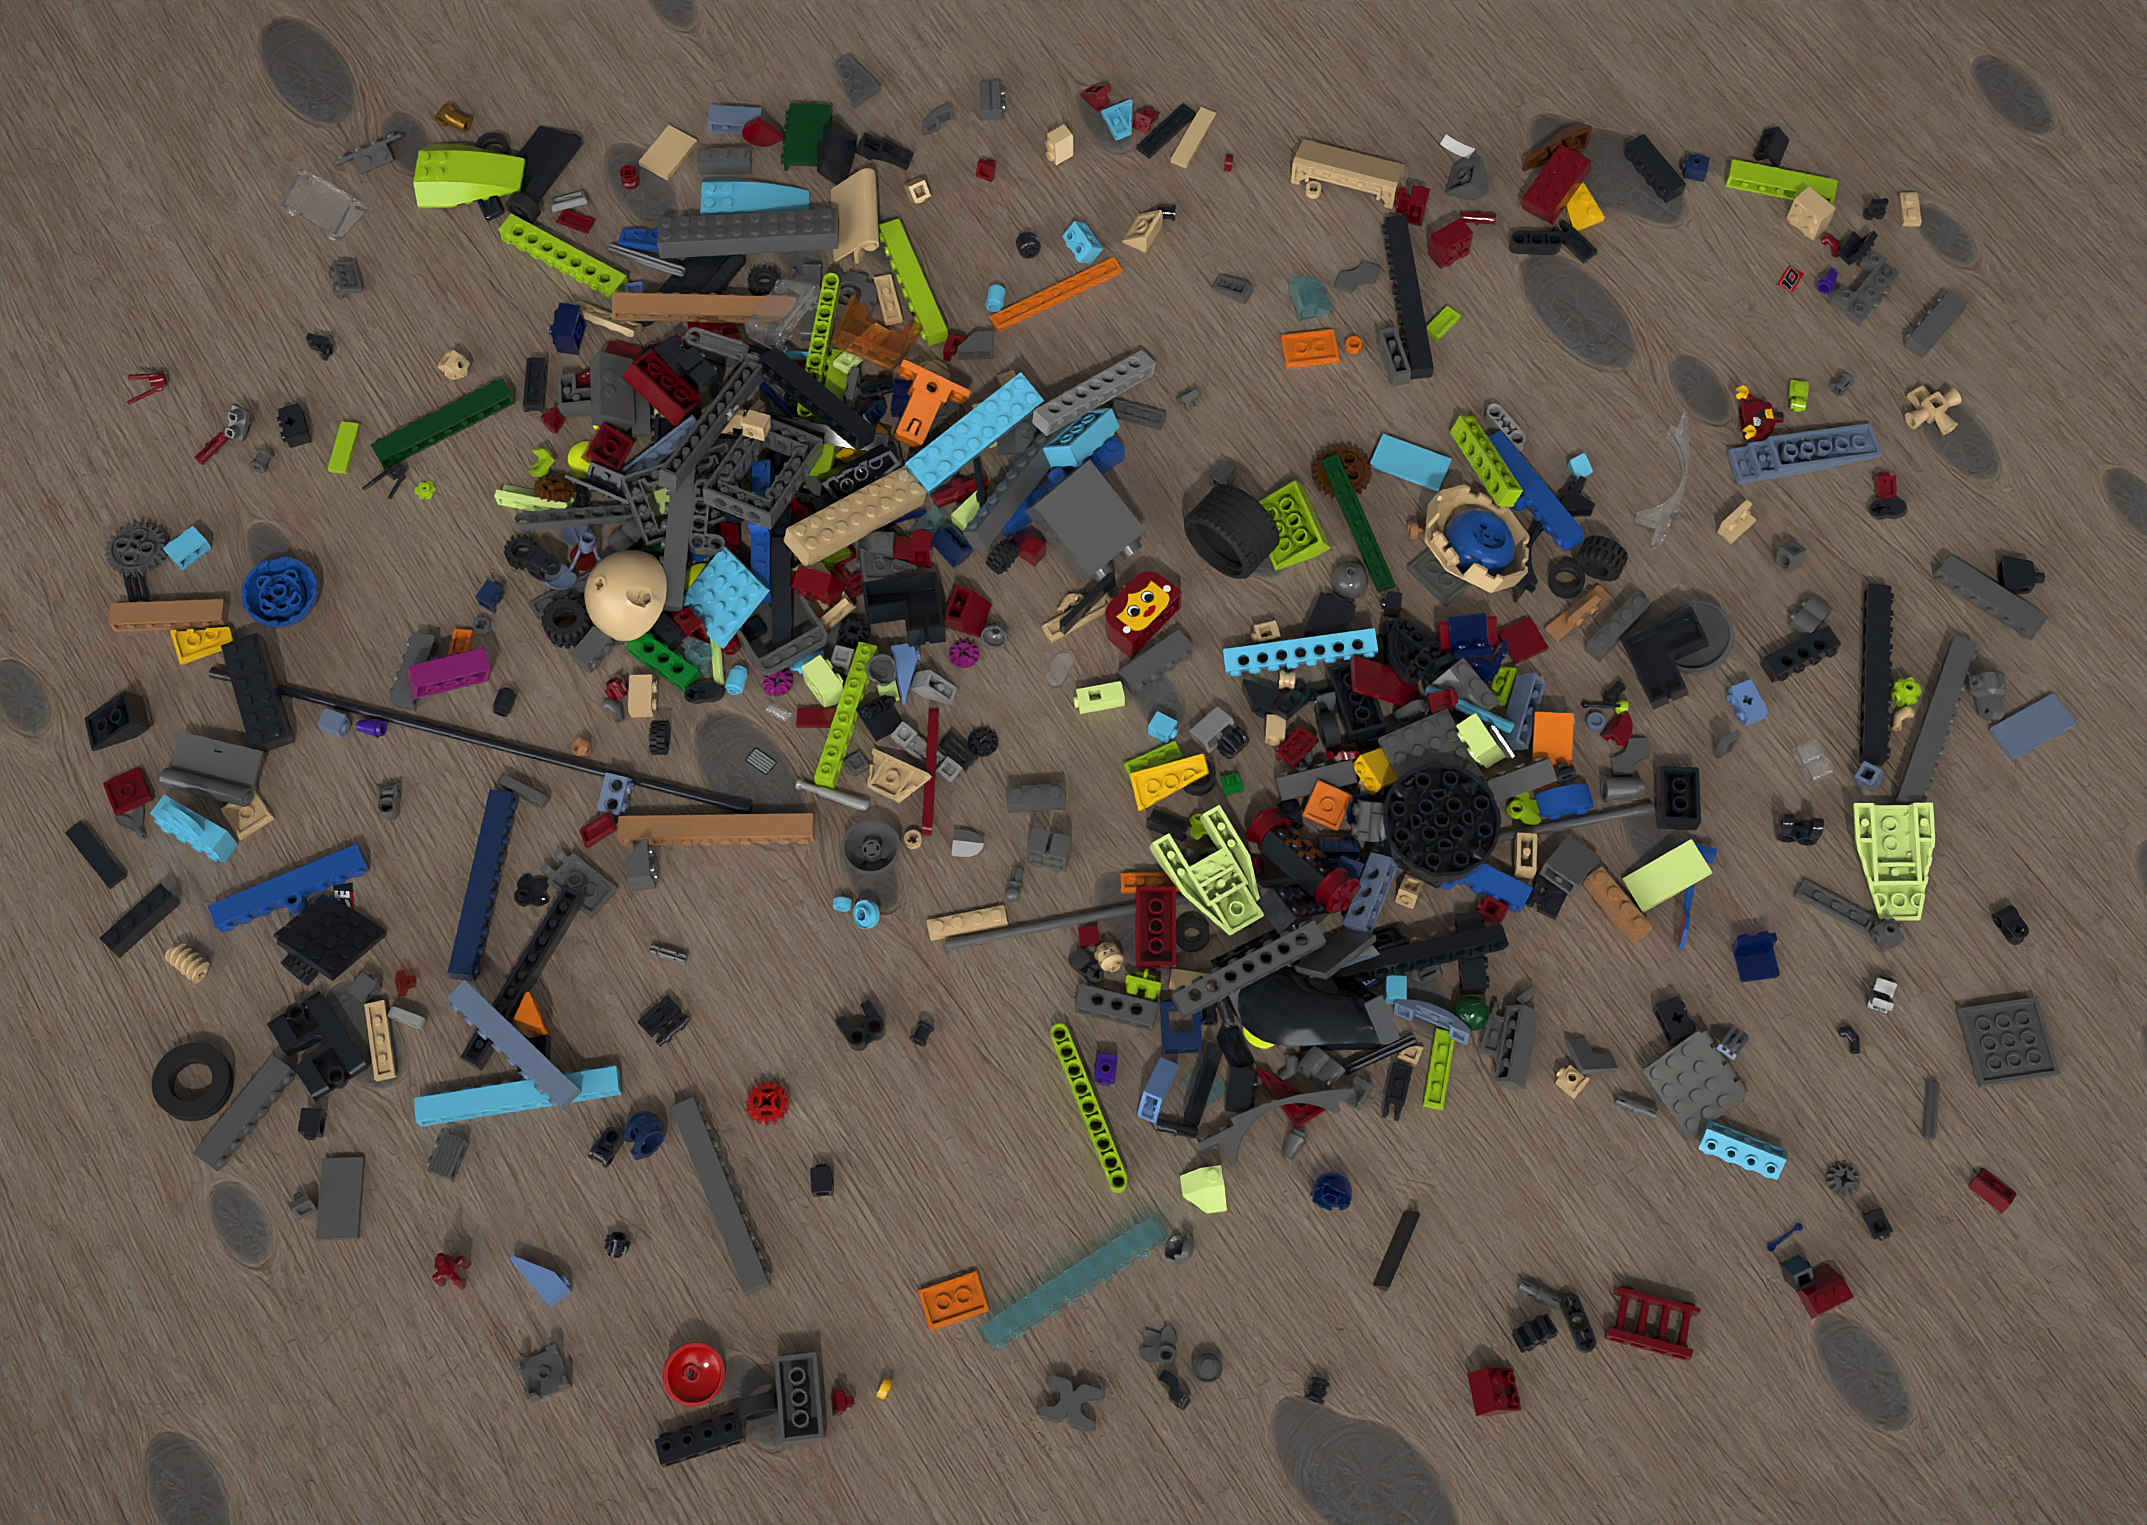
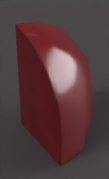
M1624 711L1616 715L1605 726L1600 736L1606 741L1609 738L1616 741L1618 746H1625L1631 736L1633 727L1629 713Z

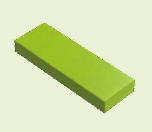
M341 421L327 468L329 472L347 474L360 430L359 423Z
M1174 740L1123 763V766L1131 780V773L1183 759L1184 756Z

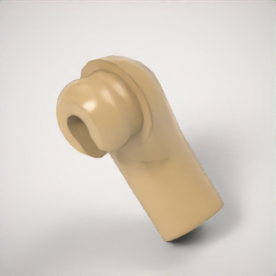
M1080 593L1066 595L1057 610L1062 614L1065 613L1069 607L1076 606L1084 598L1083 595Z

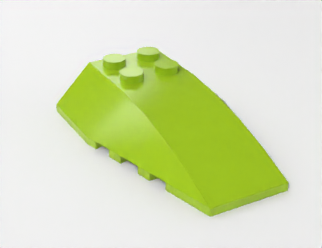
M428 144L418 152L413 181L417 205L419 208L458 207V204H470L478 199L487 200L495 195L500 197L516 191L520 192L525 159L465 144Z

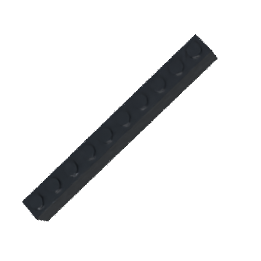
M1406 215L1385 217L1384 224L1381 225V233L1385 235L1384 249L1388 250L1386 260L1387 265L1391 267L1389 278L1393 280L1394 284L1392 285V295L1396 296L1394 306L1395 311L1399 313L1397 315L1398 326H1401L1402 330L1400 331L1401 342L1404 341L1403 349L1411 369L1410 379L1432 377L1434 366Z
M1868 583L1863 596L1859 763L1862 764L1866 761L1872 765L1883 766L1885 761L1890 758L1888 742L1890 741L1891 731L1888 730V724L1891 722V713H1888V709L1892 701V697L1889 696L1892 679L1889 678V672L1892 670L1890 655L1893 651V644H1890L1893 627H1890L1894 615V611L1891 610L1894 593H1891V586Z
M564 885L491 1005L510 1024L525 993L531 991L585 901L582 893L567 885ZM477 1028L460 1058L482 1071L495 1049L491 1046L493 1042L489 1038L484 1040L477 1033L479 1030Z

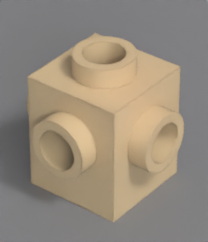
M452 350L445 352L437 368L443 371L447 378L455 380L466 376L469 371L467 368L470 362L466 360L463 354Z

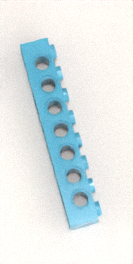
M1375 628L1228 648L1223 649L1226 674L1234 677L1248 671L1249 674L1260 673L1262 669L1277 671L1280 670L1279 667L1287 666V669L1298 668L1299 664L1314 666L1320 661H1325L1326 664L1335 663L1337 662L1336 659L1344 658V661H1350V658L1354 655L1372 658L1375 657L1374 654H1378ZM1355 641L1363 643V647L1360 650L1352 647ZM1336 644H1342L1344 650L1342 652H1335L1333 647ZM1316 647H1324L1325 652L1322 655L1315 654L1314 650ZM1298 649L1306 651V655L1302 658L1297 657L1295 653ZM1281 651L1287 654L1284 660L1276 658L1277 654ZM1266 654L1268 660L1265 663H1260L1257 660L1259 655ZM1247 657L1249 658V663L1245 666L1240 665L1239 659Z

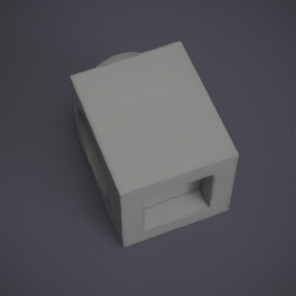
M836 645L830 661L833 667L832 671L848 675L855 655L854 649Z

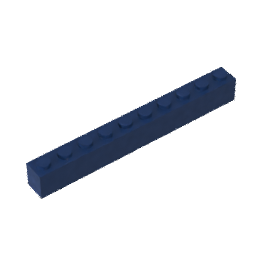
M489 790L447 972L452 979L475 981L476 976L480 974L481 964L479 962L485 953L484 940L489 935L488 922L493 917L492 905L493 901L497 899L496 887L502 877L500 869L506 859L505 847H508L510 842L509 829L513 827L514 818L512 816L518 806V800L513 792Z

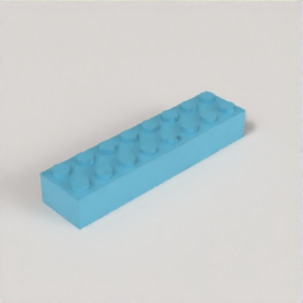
M1020 372L905 463V467L927 491V495H930L1031 415L1038 406H1042L1044 400Z

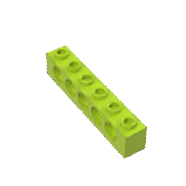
M1460 415L1450 431L1455 442L1470 462L1479 479L1483 482L1486 490L1494 499L1495 504L1500 507H1513L1523 489L1474 416Z

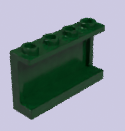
M790 103L789 110H786V121L788 122L787 125H784L786 139L782 140L784 154H781L780 158L781 164H784L785 171L789 170V166L817 167V143L823 140V125L832 121L831 105Z

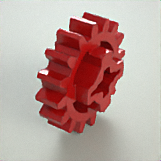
M769 1081L766 1082V1086H763L760 1082L758 1089L752 1087L753 1094L747 1093V1097L750 1100L745 1101L746 1106L749 1107L746 1111L748 1114H751L750 1118L752 1121L757 1118L759 1125L762 1121L765 1122L766 1126L769 1125V1121L776 1125L777 1118L783 1120L782 1113L788 1114V1110L785 1107L790 1106L789 1101H787L789 1096L787 1093H784L785 1089L783 1087L778 1089L776 1082L773 1086L770 1085ZM756 1098H757V1099H758V1104L756 1105V1108H755V1107H754V1103H755V1100H756ZM779 1099H781V1104L778 1109L777 1103L779 1102ZM766 1101H767L768 1103L771 1102V1105H770V1106H768L767 1104L764 1105V1102H766Z

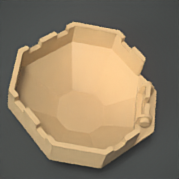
M1465 484L1440 490L1427 507L1424 541L1445 571L1490 593L1515 586L1528 573V567L1525 566V562L1529 557V549L1526 548V544L1529 542L1530 536L1510 508L1498 507L1492 504L1493 499L1482 493H1479L1477 496L1470 493V487ZM1471 508L1484 509L1494 513L1507 524L1514 537L1515 555L1511 565L1502 574L1491 576L1487 574V568L1477 563H1474L1466 570L1459 564L1460 557L1452 547L1447 548L1449 542L1447 535H1445V528L1450 519L1458 512Z

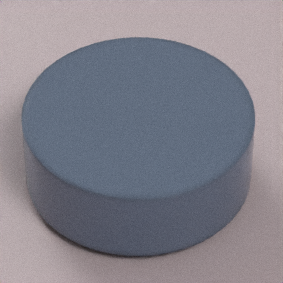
M1592 712L1587 716L1586 726L1590 731L1599 732L1604 728L1606 719L1602 713Z

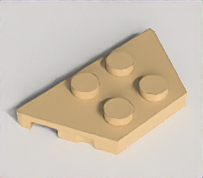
M873 748L872 750L874 758L873 764H870V776L867 787L897 803H900L932 777L929 773Z

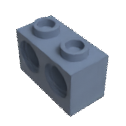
M605 773L596 810L624 816V813H627L629 808L627 800L629 794L633 791V779ZM621 781L623 784L622 788L617 791L615 784ZM616 799L618 806L612 810L610 804Z

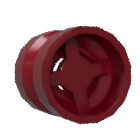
M632 165L621 167L619 174L623 186L626 189H635L640 182L636 168Z

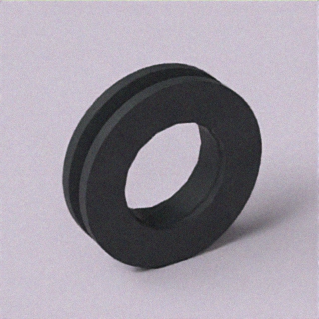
M187 1043L172 1049L159 1061L152 1076V1092L158 1105L172 1117L188 1122L204 1120L216 1114L229 1100L234 1086V1074L228 1060L215 1048L203 1043ZM200 1063L207 1065L212 1073V1082L207 1092L195 1100L185 1101L179 1099L174 1091V1082L177 1075L183 1068L191 1064Z

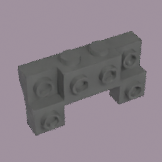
M1872 249L1859 266L1870 273L1855 293L1842 285L1830 302V304L1844 312L1858 326L1873 308L1875 310L1882 302V296L1886 297L1892 289L1890 286L1900 274V271L1885 263L1887 258Z

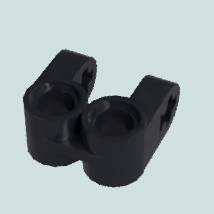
M537 546L532 549L524 560L529 574L545 582V573L555 575L561 569V565L555 556ZM553 563L555 564V567H552V566H551L550 568L548 567L549 565H552Z
M1783 813L1778 819L1777 840L1785 843L1797 841L1798 844L1805 846L1815 845L1822 835L1824 819L1813 817L1811 820L1798 822L1794 818V814Z
M869 999L860 1004L868 1018L862 1025L851 1028L843 1015L834 1020L849 1046L855 1051L864 1050L868 1044L882 1039L886 1033L884 1022ZM873 1025L880 1026L878 1031L873 1032L870 1030ZM860 1035L863 1037L860 1042L853 1041L855 1036Z

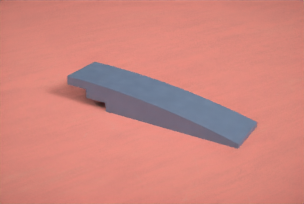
M1871 423L1770 436L1766 441L1751 442L1746 447L1729 449L1727 455L1737 484H1744L1881 457L1882 452Z

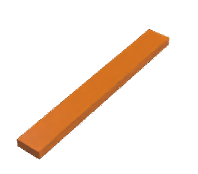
M1113 256L990 315L989 320L997 333L1123 273V269Z

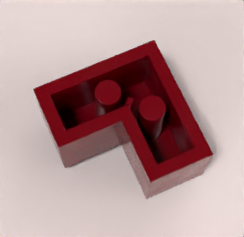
M919 529L913 530L912 538L908 536L896 537L893 560H901L914 564L917 567L931 568L934 550L932 531Z

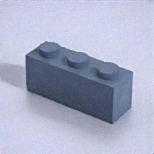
M710 105L707 123L710 133L742 134L745 123L757 117L763 120L764 118L762 108Z

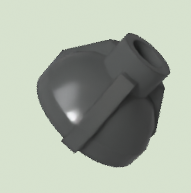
M993 622L987 625L980 635V640L992 648L1005 647L1008 639V634L1000 622Z

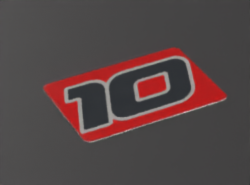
M1788 266L1777 285L1789 292H1793L1804 273Z

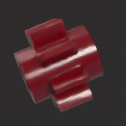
M613 677L606 682V690L604 692L608 698L612 697V699L620 700L628 694L627 687L629 685L625 679Z

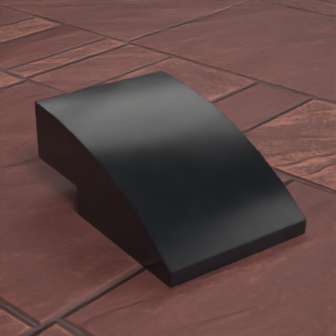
M834 120L823 125V140L817 143V172L835 185H838L846 180L850 173L856 149V136Z

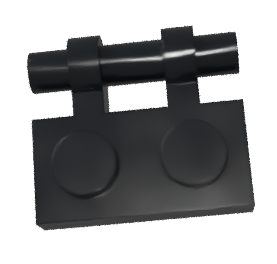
M1539 874L1534 880L1533 889L1525 905L1532 908L1534 903L1540 905L1537 912L1556 920L1568 893L1552 882H1548L1545 877ZM1541 888L1547 890L1544 897L1539 895Z
M667 995L637 1022L651 1038L656 1033L660 1035L655 1042L661 1047L664 1043H669L672 1040L671 1037L679 1030L682 1031L686 1028L685 1025L690 1019L687 1015H684L681 1019L677 1017L681 1009ZM672 1021L674 1025L665 1031L663 1027Z

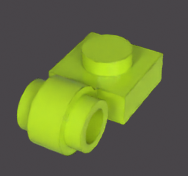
M1790 380L1788 399H1791L1789 409H1792L1793 412L1805 411L1809 382Z

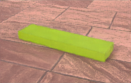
M1438 1028L1435 1030L1423 1107L1443 1110L1455 1042L1454 1039L1449 1038L1450 1031Z

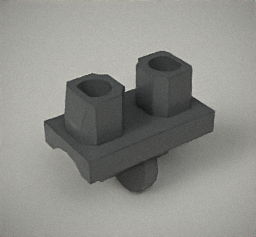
M236 403L232 404V409L228 412L229 426L225 428V435L232 439L246 440L248 425L252 424L251 410L244 409Z

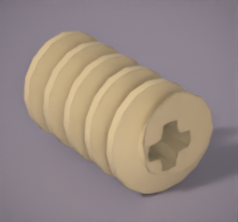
M186 943L172 946L165 954V960L172 966H175L189 980H192L194 984H198L204 979L210 963L208 961L204 962L202 956L198 957L199 954L193 952L191 947L187 948Z

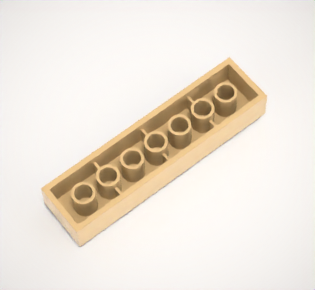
M903 466L788 527L784 542L802 564L808 568L922 506L927 491L908 469Z

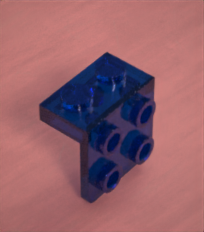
M1763 931L1753 936L1742 934L1735 939L1732 944V950L1741 982L1773 979L1780 975L1773 948L1778 940L1776 932L1769 933L1768 931Z

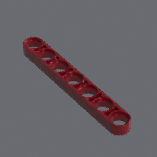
M929 707L925 772L929 773L932 777L924 783L921 835L926 836L932 835L939 716V708Z

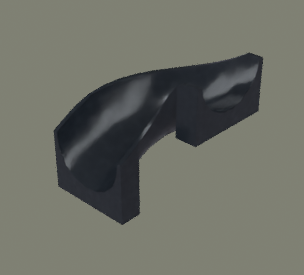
M1273 929L1210 960L1213 969L1219 966L1220 968L1227 966V962L1233 958H1243L1247 951L1253 948L1258 950L1263 947L1262 944L1270 939L1275 941L1281 938V934L1276 929ZM1286 946L1278 947L1279 952L1283 954L1288 952ZM1268 955L1260 956L1261 961L1264 963L1271 961ZM1299 959L1226 997L1232 1012L1244 1028L1256 1038L1271 1044L1283 1046L1339 1043L1390 1044L1400 1039L1382 994L1357 980L1338 987L1340 994L1318 990L1309 983L1306 974L1296 972L1295 965L1300 962ZM1250 964L1242 966L1246 972L1253 971V967ZM1227 973L1225 975V978L1228 981H1234L1236 979L1235 975L1232 973Z

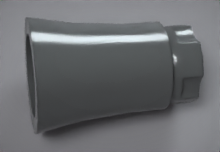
M1603 775L1600 781L1601 799L1605 803L1614 800L1643 797L1644 781L1641 778L1635 779V777L1625 778Z

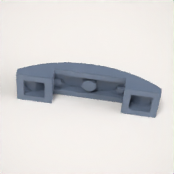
M1410 999L1396 1000L1394 1015L1411 1022L1415 1016L1449 1030V1038L1468 1045L1471 1030L1463 1021L1449 1011L1423 1001Z

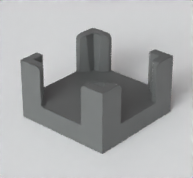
M556 1344L545 1347L547 1351L530 1358L524 1355L515 1359L517 1368L521 1371L526 1389H524L526 1398L531 1403L572 1388L560 1348Z

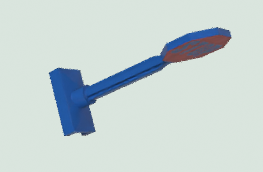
M1678 840L1677 847L1685 843V841ZM1695 844L1706 863L1712 864L1717 854V848ZM1695 884L1685 889L1683 917L1677 939L1678 949H1682L1686 941L1690 922L1689 911L1692 906Z

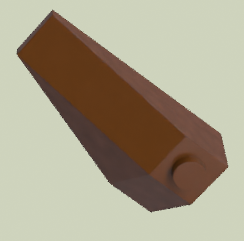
M1583 123L1567 126L1525 158L1523 171L1525 172L1547 164L1560 144L1575 152L1586 150L1592 126Z

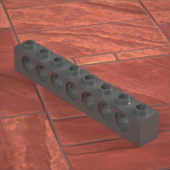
M1314 920L1310 923L1304 921L1297 926L1298 929L1292 932L1291 930L1283 932L1280 935L1281 938L1275 941L1270 939L1262 944V948L1258 950L1253 948L1247 951L1243 958H1233L1227 962V966L1223 968L1219 966L1209 972L1210 975L1204 978L1199 976L1191 981V985L1187 987L1182 985L1174 990L1175 993L1172 994V1000L1182 1018L1185 1019L1323 947L1326 940ZM1301 936L1305 938L1306 943L1298 944L1295 938ZM1279 946H1286L1288 952L1285 954L1279 952ZM1268 955L1271 961L1264 963L1261 961L1260 956ZM1250 964L1253 967V971L1246 972L1242 966ZM1227 973H1232L1235 975L1236 979L1234 981H1228L1226 980L1225 975ZM1214 982L1217 984L1218 989L1214 991L1209 990L1207 984ZM1194 991L1198 992L1200 998L1193 1000L1189 994Z

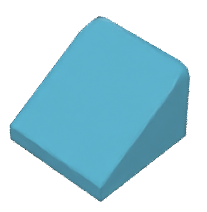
M1585 453L1569 460L1567 467L1576 480L1580 475L1586 477L1593 473Z

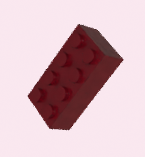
M1560 144L1522 197V209L1553 225L1590 173L1591 159Z
M652 349L633 361L622 376L629 385L675 427L691 416L700 406L699 393L683 378H679Z
M1136 886L1135 969L1176 968V887Z

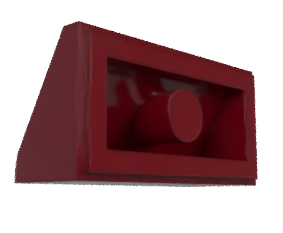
M1984 1168L1979 1171L1969 1184V1188L2001 1213L2011 1205L2017 1193Z

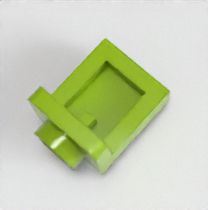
M534 448L533 452L539 459L528 472L533 477H543L549 472V467L555 460L547 449Z

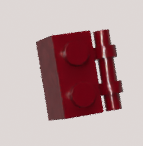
M1413 185L1411 194H1407L1406 189L1400 187L1396 193L1397 200L1394 204L1396 213L1406 212L1409 224L1422 226L1427 210L1430 189L1424 186Z

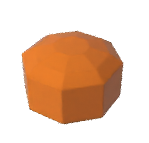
M1349 336L1346 339L1345 351L1350 354H1358L1362 350V339L1358 336Z

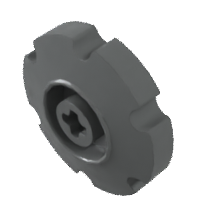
M848 272L845 276H842L840 273L837 274L840 280L841 292L835 319L849 323L856 321L857 324L864 322L874 313L873 306L878 303L875 285L868 283L867 277L857 272Z

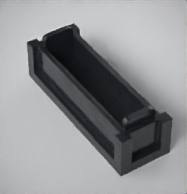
M527 358L523 396L525 412L544 411L542 401L545 368H547L545 358Z

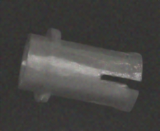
M771 702L766 709L768 716H774L784 723H787L792 715L791 712L779 707L776 702Z

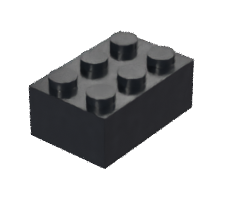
M1660 766L1655 775L1657 829L1697 830L1701 823L1699 768Z

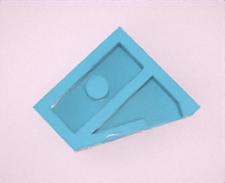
M1132 99L1101 110V116L1115 141L1131 135Z

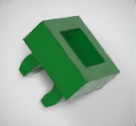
M1239 772L1220 776L1225 797L1244 793Z

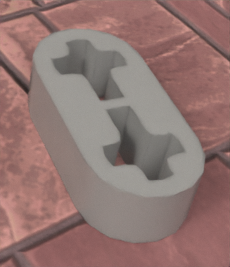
M393 1006L387 1017L396 1022L422 1030L426 1019L419 1015Z

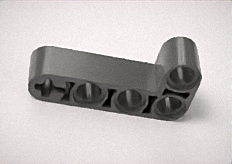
M699 479L695 482L693 488L688 548L694 554L715 556L723 550L725 541L720 535L707 534L709 505L705 504L703 497L699 496L700 487H704L708 481L706 479ZM701 504L705 509L700 511L695 506ZM700 522L703 524V528L698 529L694 527V524ZM698 540L702 543V545L696 547L692 544V542ZM713 542H717L721 545V547L715 549L711 546V544Z

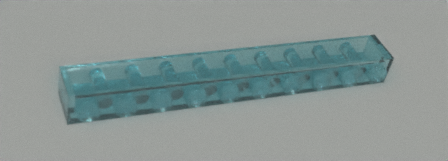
M1153 1214L979 1326V1332L992 1352L995 1350L998 1352L1002 1351L1008 1346L1009 1341L1014 1338L1015 1340L1022 1338L1026 1334L1025 1331L1031 1327L1033 1329L1039 1327L1044 1323L1043 1319L1049 1315L1050 1317L1056 1316L1062 1311L1060 1308L1066 1304L1068 1306L1073 1305L1083 1293L1086 1295L1090 1294L1100 1282L1106 1283L1114 1277L1113 1274L1117 1271L1123 1272L1131 1266L1130 1263L1134 1260L1140 1261L1148 1256V1251L1155 1248L1157 1250L1166 1244L1167 1233Z

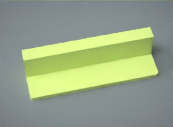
M504 485L503 489L496 490L494 495L498 505L528 511L571 509L574 503V498L572 497L570 500L565 499L564 502L560 500L557 503L553 500L547 502V499L541 500L540 497H537L534 490Z

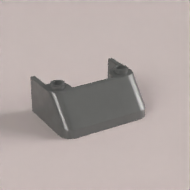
M803 595L799 597L802 610L811 623L803 628L801 636L771 653L759 652L755 654L740 630L737 631L743 650L754 667L764 675H774L824 647L828 642V634Z

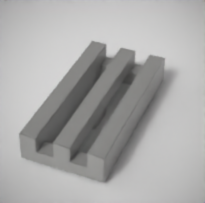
M582 190L551 198L550 203L552 211L556 212L587 204V200Z

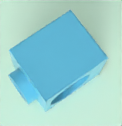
M1158 711L1148 725V734L1165 743H1169L1171 739L1174 740L1179 731L1176 720Z
M1401 974L1386 976L1384 982L1385 1003L1395 1005L1396 1000L1407 999V976H1402Z

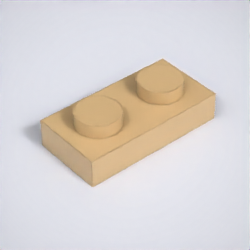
M1918 192L1899 193L1898 200L1902 226H1920L1922 220Z

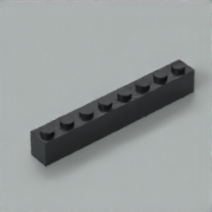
M776 347L760 355L759 364L763 365L762 373L855 450L859 451L874 442L876 428Z

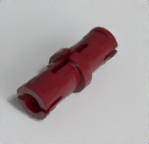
M1460 211V218L1465 223H1475V225H1495L1496 214L1480 213V211H1476V213Z
M220 431L210 442H206L205 447L194 456L196 461L204 465L213 454L216 455L218 453V449L229 440L228 437Z

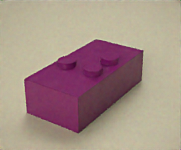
M484 648L465 653L454 652L449 654L448 657H434L427 662L408 666L406 680L414 700L487 682L490 665Z

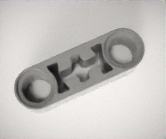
M1499 404L1489 405L1484 419L1485 423L1493 433L1501 430L1520 453L1525 444V433Z

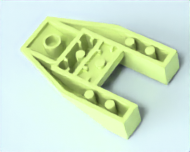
M1218 805L1202 814L1199 819L1218 849L1217 852L1189 867L1169 833L1152 842L1149 848L1182 895L1231 936L1262 918L1264 914L1255 903L1260 899L1250 854L1221 806Z

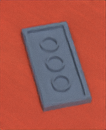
M2054 693L1991 727L1989 731L2013 761L2074 727L2077 723Z

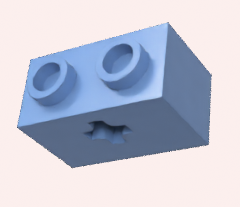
M1751 679L1731 686L1726 694L1728 703L1736 711V718L1739 722H1742L1744 727L1765 719L1769 712Z

